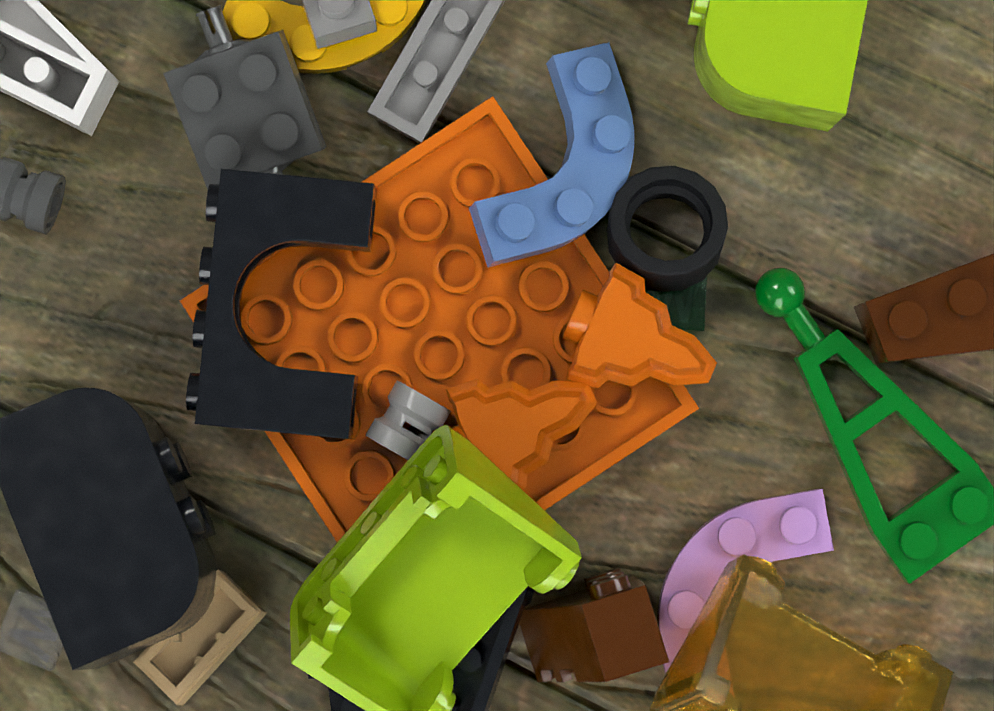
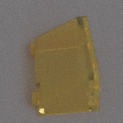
M744 554L730 561L724 567L657 688L649 711H943L954 672L933 661V657L928 651L915 645L901 644L896 649H889L874 654L780 601L786 587L785 581L777 574L776 567L762 558Z

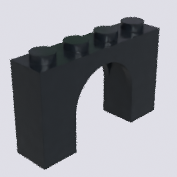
M221 169L219 184H209L206 199V221L215 222L213 247H203L199 267V283L209 285L206 310H196L193 325V347L202 348L200 373H190L186 392V409L188 411H196L195 424L352 439L358 376L289 369L276 366L267 361L253 348L245 335L240 318V300L244 285L251 272L265 258L277 251L290 247L309 246L371 253L377 189L373 183Z

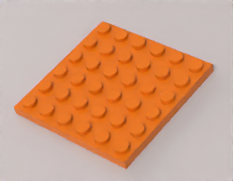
M493 96L362 181L363 183H373L377 189L371 253L309 246L286 248L273 253L259 263L251 272L244 285L240 300L242 327L250 344L263 358L283 368L358 376L352 439L265 431L336 542L342 538L408 461L366 436L374 419L384 416L390 406L388 395L397 380L449 409L451 413L444 425H448L451 428L458 425L453 405L448 400L446 392L448 388L478 379L487 387L513 381L528 390L535 389L552 381L573 382L566 380L568 368L572 364L577 343L563 338V334L582 290L598 296L608 280L609 271L585 234L558 249L487 268L469 207L475 201L531 188L548 180ZM209 285L201 286L180 300L193 323L196 310H206ZM648 377L632 387L608 380L598 389L590 387L597 401L596 406L575 431L553 441L548 462L527 475V486L523 491L542 509H548L698 410L699 407L684 385L672 386L652 377ZM405 422L403 425V427L408 430L411 426L407 422Z

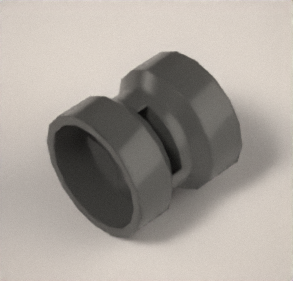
M6 157L1 158L0 220L7 221L16 215V219L22 220L27 229L47 235L56 221L63 201L66 185L65 177L47 170L38 174L31 172L28 175V171L22 162Z

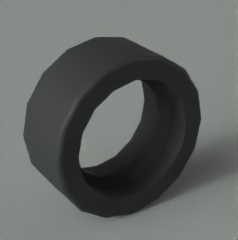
M677 166L650 167L630 177L615 194L607 224L609 253L615 263L645 279V288L658 292L687 289L703 281L718 264L728 230L726 205L715 186L697 172ZM664 198L686 203L699 214L703 221L704 235L701 245L692 255L680 260L664 261L645 254L635 245L630 231L633 213L641 204L652 199Z

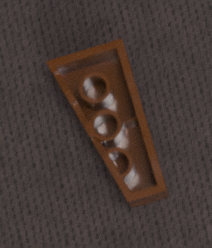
M994 253L854 306L875 364L994 351Z

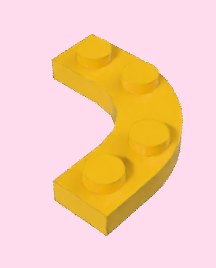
M227 0L222 12L233 41L237 39L255 40L284 30L299 73L321 74L346 70L347 67L363 62L380 52L384 53L397 43L412 27L427 0H369L376 19L377 32L317 49L303 6L292 5L281 0Z

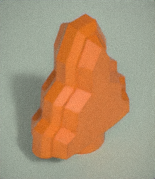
M615 263L610 270L608 280L598 296L582 290L563 334V338L577 343L572 364L568 368L566 380L585 383L595 389H598L607 380L632 387L648 377L672 386L707 384L717 364L716 360L694 335L672 325L667 305L646 293L645 279L618 263Z
M475 379L446 389L448 400L453 405L458 423L452 429L467 438L522 490L526 489L527 475L548 462L553 441L575 431L597 404L590 386L579 382L552 381L535 389L528 390L513 381L487 387L481 381Z

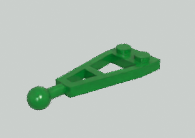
M774 268L765 272L756 284V301L765 313L774 317H782L805 349L794 357L795 363L868 530L904 582L910 584L994 525V487L976 461L841 331L834 329L827 335L822 332L803 304L805 287L801 278L794 271L787 268ZM834 354L878 396L845 420L842 418L819 366ZM895 412L954 472L887 518L853 440Z

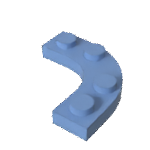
M609 42L553 55L546 63L565 120L568 145L562 166L552 178L534 187L475 201L469 207L487 268L546 253L576 240L606 215L612 206L615 194L626 183L634 153V125L628 97Z

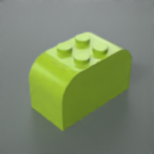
M691 0L687 24L698 26L694 46V64L699 81L707 94L716 103L734 113L828 132L847 113L868 0Z

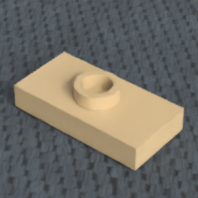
M218 569L216 571L213 600L206 613L200 617L201 619L183 633L147 647L133 663L176 705L183 706L267 612L224 571Z

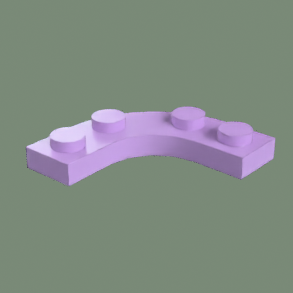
M823 489L758 499L727 509L702 525L681 549L664 579L657 612V623L670 661L663 664L671 707L734 696L722 635L723 608L732 587L750 570L770 562L834 551Z

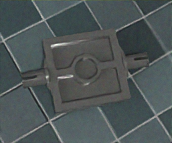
M221 5L196 14L210 49L201 54L194 62L163 73L207 190L209 184H219L221 169L283 175L282 171L296 159L316 153L327 147L284 30L255 40L237 39L233 41Z

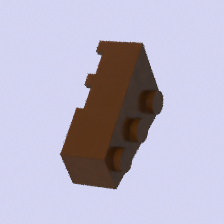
M614 568L584 578L587 587L585 590L524 608L519 622L538 683L547 682L556 678L557 682H566L572 680L571 673L573 672L577 682H608L670 662L646 585L634 574L627 576L620 568Z

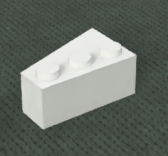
M0 0V91L92 136L119 80L38 0Z

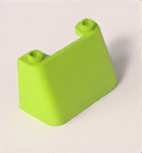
M443 425L423 442L299 588L290 609L291 663L365 711H452L456 696L452 692L454 683L452 670L528 586L537 593L545 594L553 588L559 590L571 581L582 558L578 542L467 438L450 426Z

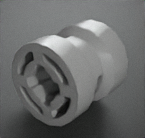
M397 380L388 395L390 406L384 416L374 419L366 436L409 460L431 435L432 431L444 425L451 411ZM405 422L411 425L409 430L403 427Z

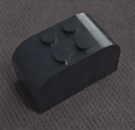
M86 387L61 392L0 418V488L72 670L99 669L191 628L206 613L213 600L217 571L216 560L207 539L216 534L215 528L203 501L199 500L196 502L189 495L184 480L192 477V472L178 442L172 444L170 439L165 436L159 424L139 407L109 391Z

